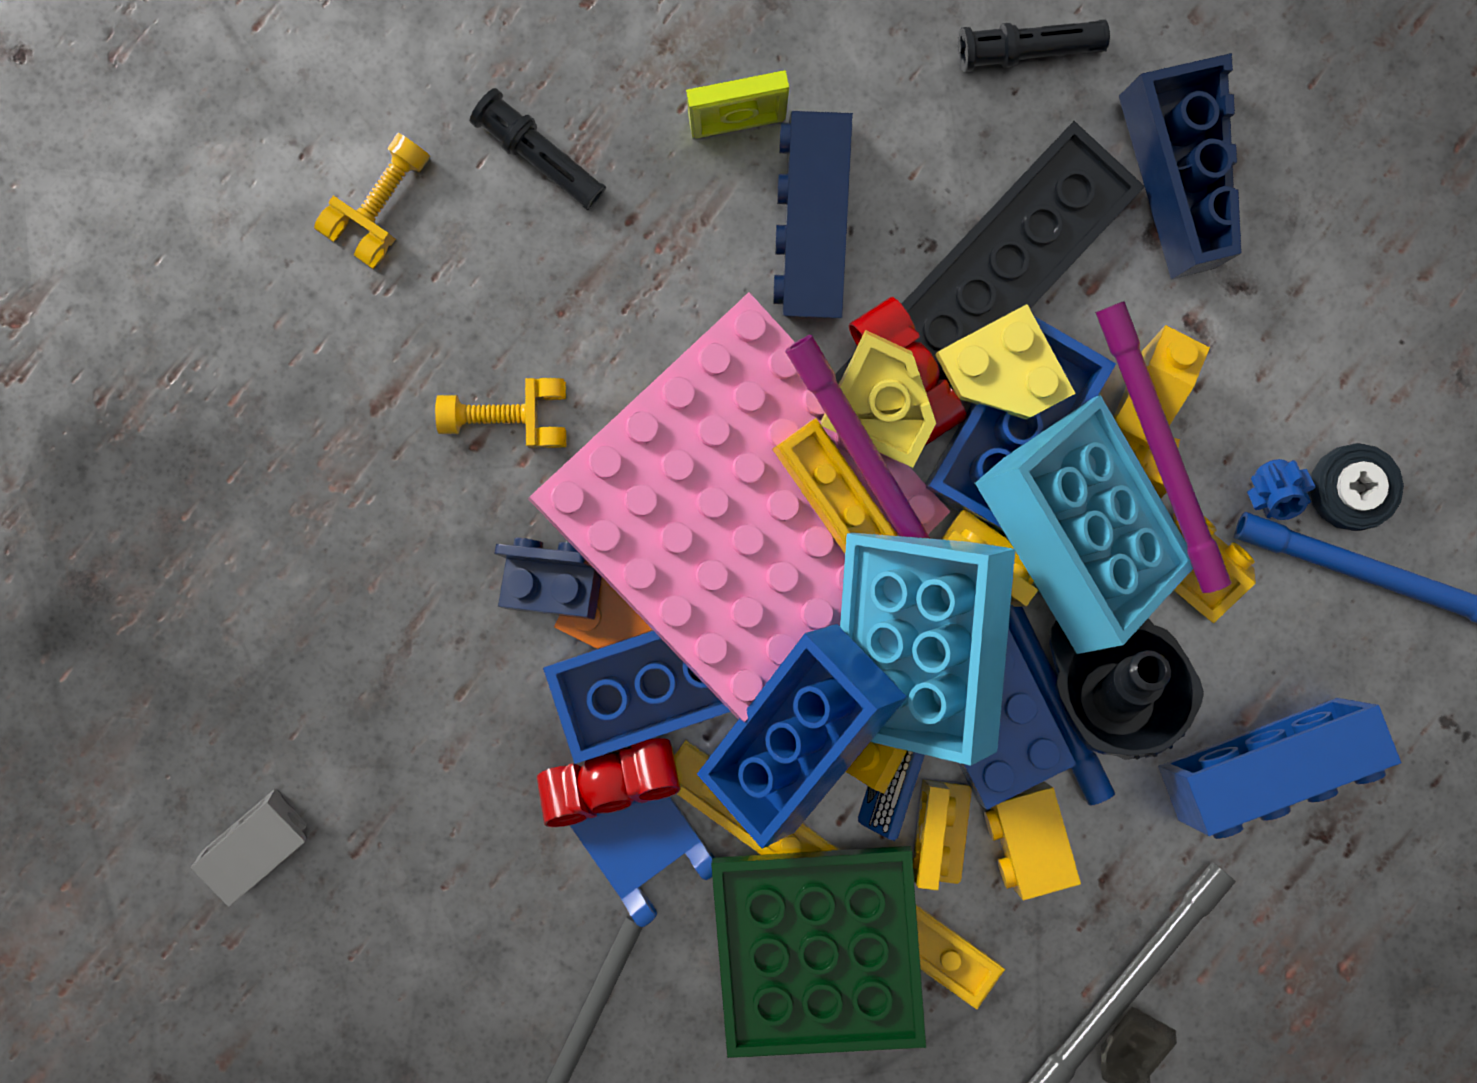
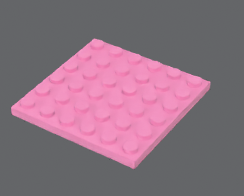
M750 292L528 498L542 515L738 720L740 718L743 722L748 719L746 709L801 637L810 631L835 624L840 625L845 553L772 450V448L811 420L817 418L821 424L825 412L815 395L807 389L785 352L795 341ZM823 427L898 535L839 435ZM880 453L926 532L929 534L950 513V510L932 491L926 488L927 485L908 465Z

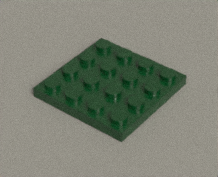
M911 846L716 857L712 859L711 866L727 1058L926 1048Z

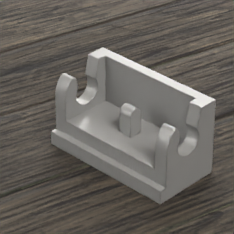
M276 788L201 851L190 868L228 907L307 839L302 832L307 827L306 823L281 797L282 795Z

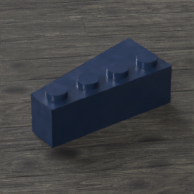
M1232 53L1142 73L1119 95L1171 280L1216 269L1242 253L1239 190L1234 188L1233 165L1237 163L1236 144H1232L1230 118L1235 114L1234 94H1229L1228 74L1233 71Z
M791 111L789 123L781 122L779 153L788 154L787 174H778L777 204L786 205L785 225H776L775 255H784L783 275H774L773 304H782L783 316L842 318L853 113Z

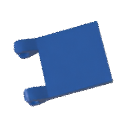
M671 796L648 801L643 804L634 800L631 806L626 809L612 813H597V817L587 818L583 822L570 825L622 899L629 914L639 927H645L651 923L658 914L653 903L639 887L684 853H686L702 879L708 880L712 877L711 862L716 857L698 836Z

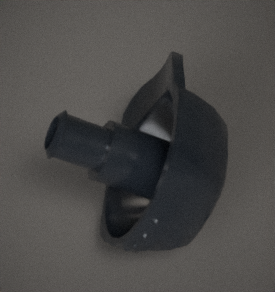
M1148 618L1124 645L1077 654L1058 621L1054 622L1049 631V645L1058 674L1055 692L1069 724L1087 749L1103 755L1117 756L1124 760H1138L1142 757H1157L1158 754L1166 749H1172L1173 744L1181 737H1185V732L1191 727L1201 707L1204 690L1201 680L1176 638L1167 629L1154 625Z

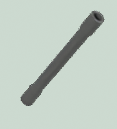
M1211 862L1185 893L1183 901L1060 1049L1049 1056L1028 1083H1069L1074 1077L1076 1069L1200 920L1210 914L1236 881Z

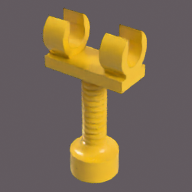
M397 133L387 148L392 156L391 163L388 165L389 168L386 167L385 169L387 172L384 171V176H380L381 180L378 179V184L374 185L376 188L373 187V192H369L370 196L367 195V200H364L365 204H361L362 208L359 207L357 210H354L333 195L328 202L329 206L320 213L314 225L315 230L333 242L342 235L349 219L369 231L358 244L354 256L372 269L382 261L388 247L392 246L396 240L392 235L375 224V217H378V213L384 208L383 205H386V201H389V197L392 196L391 193H394V189H397V185H400V181L403 180L402 177L406 176L405 173L412 170L420 173L431 157L425 150L400 133Z
M525 378V403L521 404V406L520 404L516 406L515 404L511 406L510 404H502V406L500 404H497V406L495 404H492V406L490 404L487 406L483 404L482 407L480 404L477 406H466L459 401L458 395H437L435 403L438 434H459L461 426L467 422L468 424H486V422L488 424H491V422L493 424H496V422L500 424L501 421L503 424L506 422L507 424L522 422L526 424V446L528 448H565V427H538L537 400L566 399V381L562 378Z

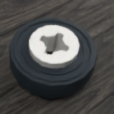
M1355 443L1337 447L1319 460L1311 474L1316 487L1310 491L1312 504L1321 518L1336 528L1361 531L1378 527L1394 515L1402 501L1404 483L1401 470L1389 454L1376 446Z

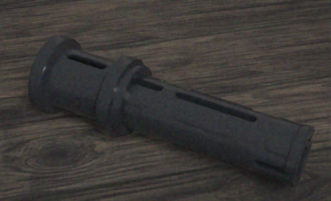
M1106 19L1085 23L1018 29L1016 25L1011 23H1002L999 29L972 31L971 27H961L958 37L959 62L963 72H972L974 66L1001 64L1003 68H1012L1013 65H1017L1019 60L1086 52H1106L1110 43V30Z
M497 88L488 91L477 103L469 120L475 128L483 127L502 143V150L507 154L517 155L519 153L546 175L548 179L582 204L583 208L587 211L598 202L606 186L598 182L567 154L536 130L537 124L534 118L529 114L522 116L503 100V94ZM497 116L503 119L508 124V127L501 123ZM529 142L534 145V149L528 145ZM546 155L574 177V181L546 160Z

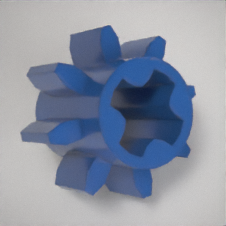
M1276 459L1266 462L1257 469L1255 475L1251 477L1255 488L1250 489L1247 493L1254 509H1263L1266 518L1270 519L1273 517L1277 520H1288L1305 511L1311 502L1307 492L1316 487L1308 470H1300L1295 460L1288 462Z

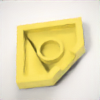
M1027 304L941 349L935 354L959 399L1008 412L1007 414L1026 420L1076 394Z
M865 330L839 386L879 453L913 468L936 425L913 353ZM824 414L821 426L837 433L827 415Z

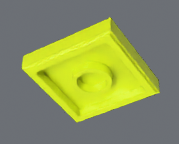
M786 70L686 90L692 138L698 139L783 122L786 119L789 96Z

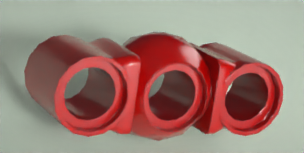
M890 297L849 323V331L857 346L865 330L912 351L936 421V425L925 446L967 419L960 399L949 387L947 380H939L940 370L934 357L921 342L915 341L921 336L915 330L908 312L896 298Z
M666 738L645 740L633 744L629 748L619 749V753H607L586 760L582 767L571 763L568 766L547 769L537 775L544 825L547 827L574 825L583 822L587 818L597 817V813H612L626 809L631 806L634 800L643 804L648 801L673 796L681 790L672 743Z

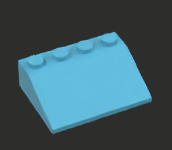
M1101 395L1090 399L1004 457L975 482L1077 654L1124 645L1193 570L1184 538Z
M847 533L840 627L907 696L906 700L871 742L970 766L997 752L1015 549L966 541Z

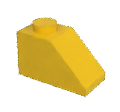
M1165 325L1141 353L1170 426L1194 388L1210 347ZM1126 387L1114 414V419L1125 437L1150 449Z

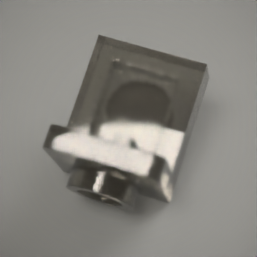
M1131 1007L1101 1045L1102 1079L1108 1083H1150V1075L1177 1044L1176 1030Z

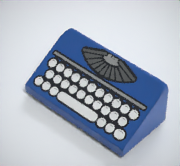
M911 751L906 752L885 794L869 786L867 787L858 815V822L862 826L893 841L898 839L922 766L924 754Z

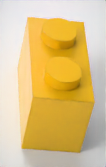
M1043 781L991 807L990 811L984 812L985 821L992 840L1000 839L1005 858L998 860V866L1006 889L1013 887L1014 891L1024 901L1081 885L1054 787Z

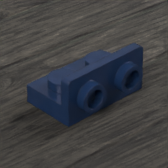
M514 538L513 545L496 544L494 554L506 558L498 607L508 610L595 620L602 576L570 543L559 542L558 550L543 549V542L527 538Z

